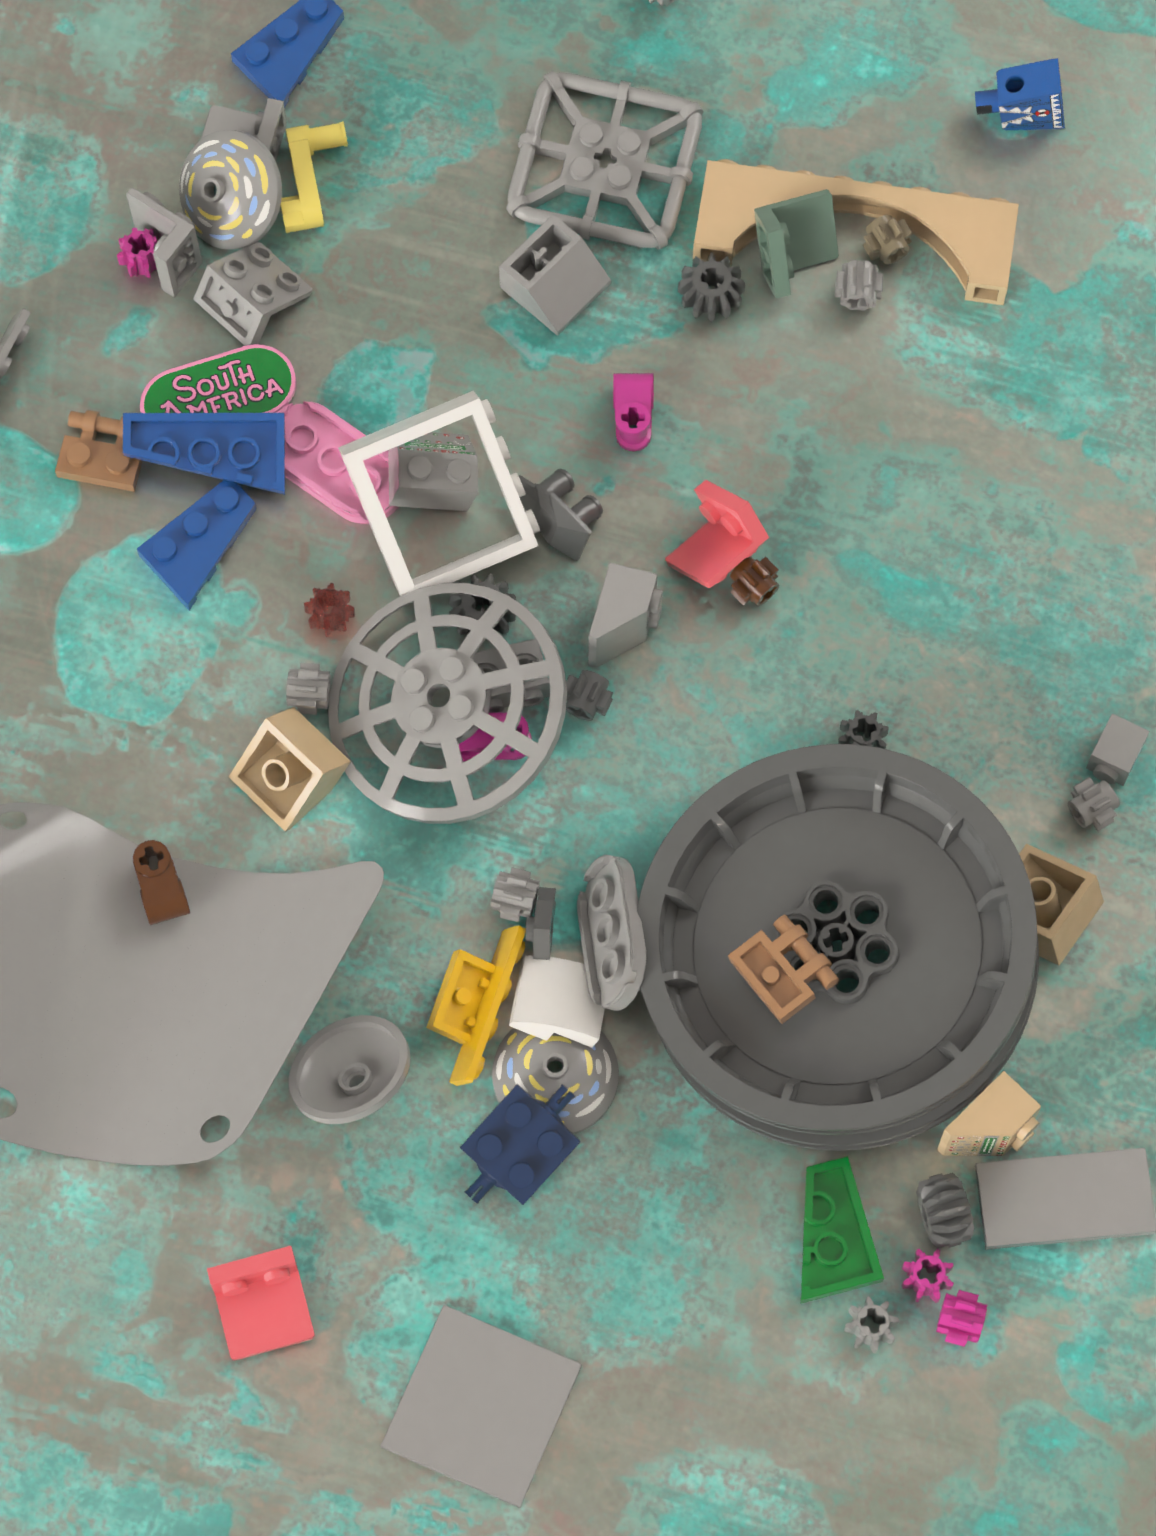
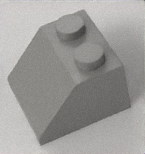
M609 563L589 634L588 666L597 668L645 642L649 628L657 629L662 611V605L660 604L663 590L657 589V574Z

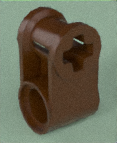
M148 840L139 844L133 854V864L150 926L190 914L181 880L177 876L174 862L167 847L156 840ZM152 856H156L159 860V868L156 870H151L149 867V858Z

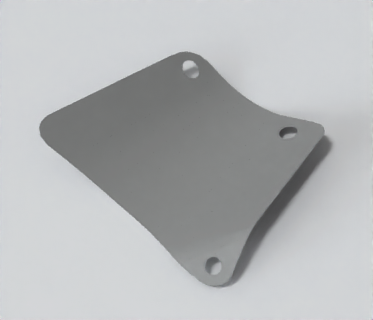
M30 802L0 804V816L7 812H22L27 819L26 825L20 829L11 830L0 824V1088L10 1091L17 1101L15 1112L9 1117L0 1118V1140L70 1157L129 1165L168 1166L190 1164L208 1160L220 1154L237 1141L257 1112L380 892L384 880L383 868L375 861H359L317 871L254 873L217 868L171 857L177 876L181 880L190 914L150 926L133 864V854L139 846L138 844L64 806ZM156 856L149 858L151 870L159 868V860ZM215 1116L227 1117L230 1121V1129L224 1138L212 1143L202 1140L201 1129L207 1120Z

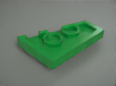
M848 1156L806 1168L800 1304L881 1283L884 1280Z

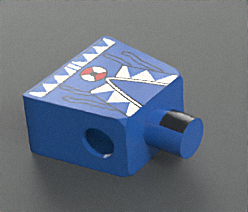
M1058 58L1000 69L996 72L998 89L975 91L977 115L1000 112L1002 129L1006 131L1065 128Z

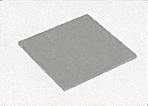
M443 1305L380 1447L520 1508L582 1364Z

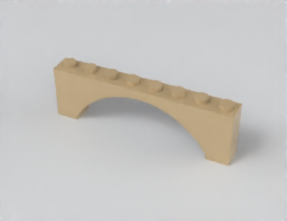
M728 159L718 161L707 160L694 239L693 259L697 256L706 262L708 255L712 252L716 257L715 261L718 262L728 256L731 267L733 258L748 244L758 238L754 214L755 208L828 189L832 194L834 213L861 214L875 218L891 215L897 222L904 218L912 233L928 244L955 273L966 291L965 300L1004 306L1019 204L1010 203L1003 198H974L962 192L950 194L932 192L925 187H913L911 189L896 187L884 181L868 183L854 181L847 176H835L833 178L818 176L806 170L790 172L777 170L769 165H758L756 167L740 165Z

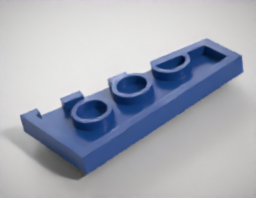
M123 413L124 456L285 495L284 413Z

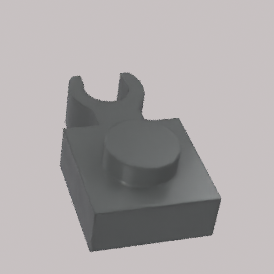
M539 887L535 917L527 916L526 941L533 942V959L550 960L556 908V888Z

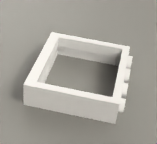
M474 391L338 447L400 596L419 588L455 582L539 546L534 535L540 531L537 520L531 509L524 510L519 498L526 495L517 473L510 475L505 460L511 458L507 445L502 436L495 438L490 423L496 421L494 412L487 399L481 401ZM472 415L519 534L411 579L363 460Z

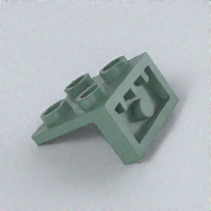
M828 189L754 209L762 275L776 299L791 295L789 279L794 278V270L838 258L832 194Z

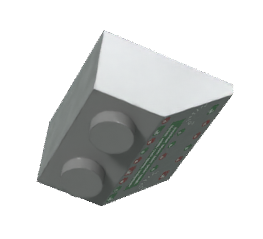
M430 432L388 450L389 506L455 511L469 510L478 494V461L476 451L468 435Z

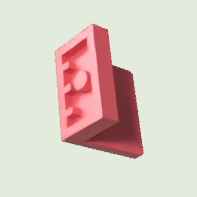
M704 480L694 491L702 503L699 509L708 522L669 554L665 561L669 567L701 585L711 588L723 581L728 573L745 558L752 556L769 536L748 501L708 480Z
M291 1246L207 1268L232 1360L243 1359L314 1339L315 1333Z

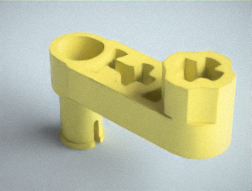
M343 121L309 128V125L285 129L298 193L295 196L281 198L280 206L286 233L324 226L311 156L314 155V151L348 146Z

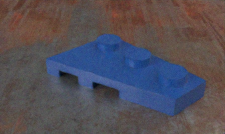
M299 0L231 53L232 62L268 98L283 101L285 108L289 102L288 97L296 85L302 83L307 75V69L316 55L322 53L344 20V12L333 0Z
M223 480L137 548L138 555L190 611L197 600L196 596L205 582L210 581L217 570V564L227 549L233 546L256 511V503L237 483Z

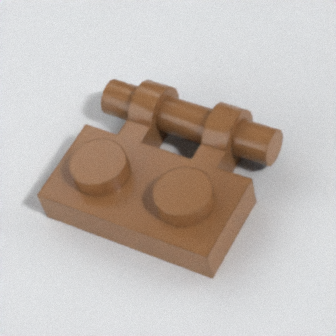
M86 410L85 413L70 411L68 426L82 429L80 438L64 435L55 469L56 476L58 478L135 492L143 460L127 457L123 454V416L118 420L102 417L100 412ZM97 432L117 435L116 443L95 441Z
M787 915L779 917L773 924L781 935L772 942L763 930H760L728 955L730 962L781 1024L816 999L814 992L807 985L810 981L818 979L826 990L832 988L839 981V978L830 968L832 966L830 960L824 953H817L807 941L808 934L801 925H794ZM794 950L804 962V965L796 971L783 956L788 951Z

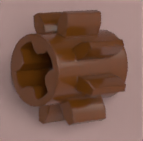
M752 556L745 558L730 574V578L734 581L731 584L733 589L730 593L743 606L749 601L760 606L767 602L778 590L779 584L775 579L778 577L776 573L779 569L766 556L761 561L755 560Z

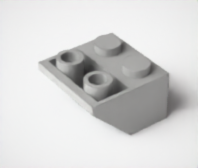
M554 214L499 266L500 288L557 336L611 284V279L583 238Z

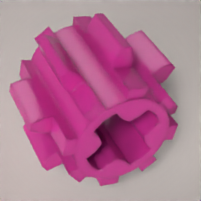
M134 227L132 228V233L118 239L120 249L122 250L117 254L119 265H126L130 277L145 275L147 278H151V273L157 270L153 254L158 241L153 229L150 228L148 230L145 228L144 231H138Z
M919 1248L915 1253L916 1262L903 1263L901 1269L910 1277L903 1281L902 1288L913 1289L917 1293L915 1302H919L922 1296H929L930 1299L937 1303L940 1300L939 1290H951L954 1283L948 1279L949 1276H946V1274L953 1269L954 1265L953 1263H943L939 1259V1249L933 1253V1256H926L925 1252L923 1253ZM922 1268H925L928 1273L936 1272L937 1275L933 1284H930L927 1278H918Z
M958 1290L956 1296L946 1293L936 1332L946 1335L945 1342L965 1347L967 1341L978 1343L987 1312V1304L977 1302L979 1295L963 1290Z

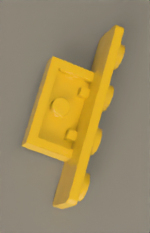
M520 925L502 931L491 963L461 949L453 951L426 1026L427 1029L462 1044L449 1080L451 1084L460 1086L472 1083L482 1072L485 1058L482 1055L486 1043L494 1036L497 1030L498 1018H496L498 1009L510 993L512 987V980L509 979L514 964L518 963L525 950L523 938L526 928Z

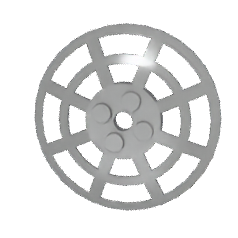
M442 583L419 588L396 598L378 610L361 626L347 645L335 670L330 688L328 719L333 745L351 761L345 773L366 797L384 810L407 820L426 824H452L476 819L499 809L516 798L535 780L549 761L559 740L566 714L567 687L565 671L558 649L546 628L526 607L510 596L489 587L469 583ZM443 593H464L493 601V603L479 620L456 614L432 616L430 596ZM414 602L415 622L406 625L394 633L381 645L377 652L362 645L367 636L385 618ZM508 610L515 614L530 629L542 649L545 660L520 665L510 644L493 629ZM459 627L470 630L458 650L437 648L434 628ZM418 633L421 653L412 658L404 667L387 658L400 643ZM487 639L499 651L507 668L484 673L472 657L484 640ZM352 659L368 666L360 687L359 715L339 723L340 691L345 673ZM379 672L395 681L391 702L371 709L372 688L375 677ZM549 677V710L543 732L538 742H535L516 731L524 708V681ZM511 685L510 705L503 723L488 714L491 701L490 689ZM441 688H448L450 690V699L447 704L439 708L433 707L432 697L434 693ZM396 719L398 725L406 733L395 756L383 745L374 727ZM478 729L495 737L479 754L463 762L459 748L460 743L470 738ZM363 731L372 751L384 764L390 767L380 790L372 786L356 769L345 749L343 740ZM422 744L428 747L442 748L447 767L427 769L410 765L419 745ZM506 745L528 757L522 767L504 784L489 794L474 800L468 775L476 773L492 762L504 750ZM404 776L423 782L451 781L458 805L445 808H424L405 804L394 798Z

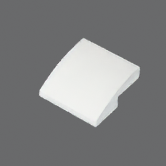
M525 955L521 961L509 1026L546 1041L553 1033H556L592 1048L600 1038L605 1008L602 1005H597L589 994L585 964L550 957V960L533 959V956Z

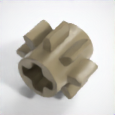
M883 215L873 220L866 227L868 235L864 236L866 242L863 244V247L871 260L879 257L885 264H892L909 253L910 247L908 244L912 242L910 236L913 233L904 218L897 222L891 215Z

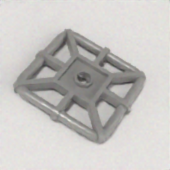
M551 71L543 76L544 80L537 89L526 131L520 135L518 141L520 152L508 190V205L506 207L513 218L518 217L528 223L542 225L554 214L586 240H589L590 237H595L640 248H656L658 250L668 246V240L671 238L676 227L686 186L691 184L693 178L691 167L702 130V115L704 111L697 102L692 103L681 97L631 87V82L621 80L620 84L572 73H555ZM564 88L616 99L610 123L584 118ZM551 95L574 127L569 145L540 138ZM628 102L678 113L647 131L621 126ZM686 127L676 166L669 168L646 162L651 145ZM535 154L564 160L561 175L558 179L526 196L523 195ZM602 155H609L611 159L616 160V163H609L607 168H601L600 161L596 158ZM642 178L671 184L660 226L656 225L637 197ZM564 192L589 197L583 218L536 208ZM603 200L628 206L644 232L596 222L595 219L600 201Z

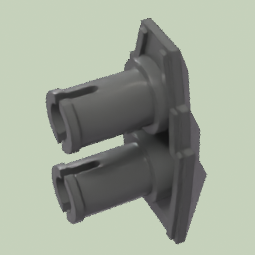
M557 469L540 484H534L519 475L526 494L519 498L525 511L532 510L540 528V533L550 546L578 561L592 532L587 526L594 520L599 519L603 514L600 502L594 496L586 495L580 502L569 508L560 498L570 493L575 484L572 476L564 469Z

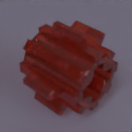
M330 583V585H327V588L322 590L314 587L312 589L314 598H310V602L304 603L305 613L312 615L308 620L309 627L311 629H323L326 637H329L332 631L346 632L345 621L349 622V618L355 617L354 607L348 605L351 600L350 592L348 590L344 592L340 590L338 592L335 590L334 583ZM328 606H334L331 613H325L328 610Z

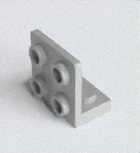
M268 98L265 111H259L258 114L211 106L201 139L217 131H242L260 140L268 148L276 161L287 125L284 102Z
M131 188L126 195L134 227L138 231H144L145 228L148 230L150 228L153 229L158 241L153 255L161 288L164 292L175 298L202 264L195 225L183 213L176 212L174 214L164 208L160 200L151 193L144 192L142 194L136 189Z
M256 242L251 246L244 247L208 264L193 300L244 346L259 344L271 315L309 297L312 288L297 273L293 272L276 257L270 249L261 242Z

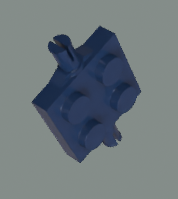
M517 1083L461 1144L460 1149L476 1162L482 1173L464 1191L471 1197L480 1186H483L472 1198L474 1202L478 1204L495 1185L507 1190L524 1205L580 1143V1140L564 1126L558 1115L576 1097L569 1091L560 1102H557L568 1090L566 1086L561 1084V1087L545 1103L533 1098Z

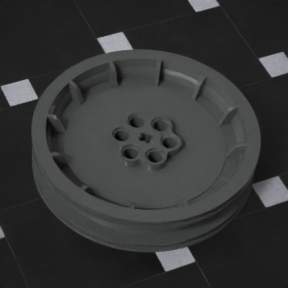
M855 744L815 745L777 753L737 770L706 791L674 824L653 858L639 897L637 913L642 921L646 947V968L640 988L649 1014L668 1055L686 1081L716 1110L744 1128L784 1144L832 1151L868 1149L906 1140L941 1124L979 1096L1003 1069L1021 1039L1033 1007L1039 972L1037 918L1031 884L1014 843L988 807L965 786L941 770L921 760L895 751ZM825 900H832L838 904L837 908L829 914H823L816 910L817 906ZM867 910L875 911L879 914L877 920L872 924H862L857 921V917L860 913ZM787 915L794 925L799 924L808 932L807 941L818 954L824 953L832 963L830 968L839 978V981L828 990L822 986L818 979L810 981L807 985L814 992L816 999L781 1024L730 962L728 955L760 930H763L772 942L781 935L773 924L779 917ZM841 940L843 950L833 952L832 942ZM877 949L885 950L890 954L888 959L880 964H874L867 959L869 954ZM794 950L788 951L783 955L795 971L804 965V962ZM845 978H852L859 982L858 987L850 993H843L837 989L838 983Z

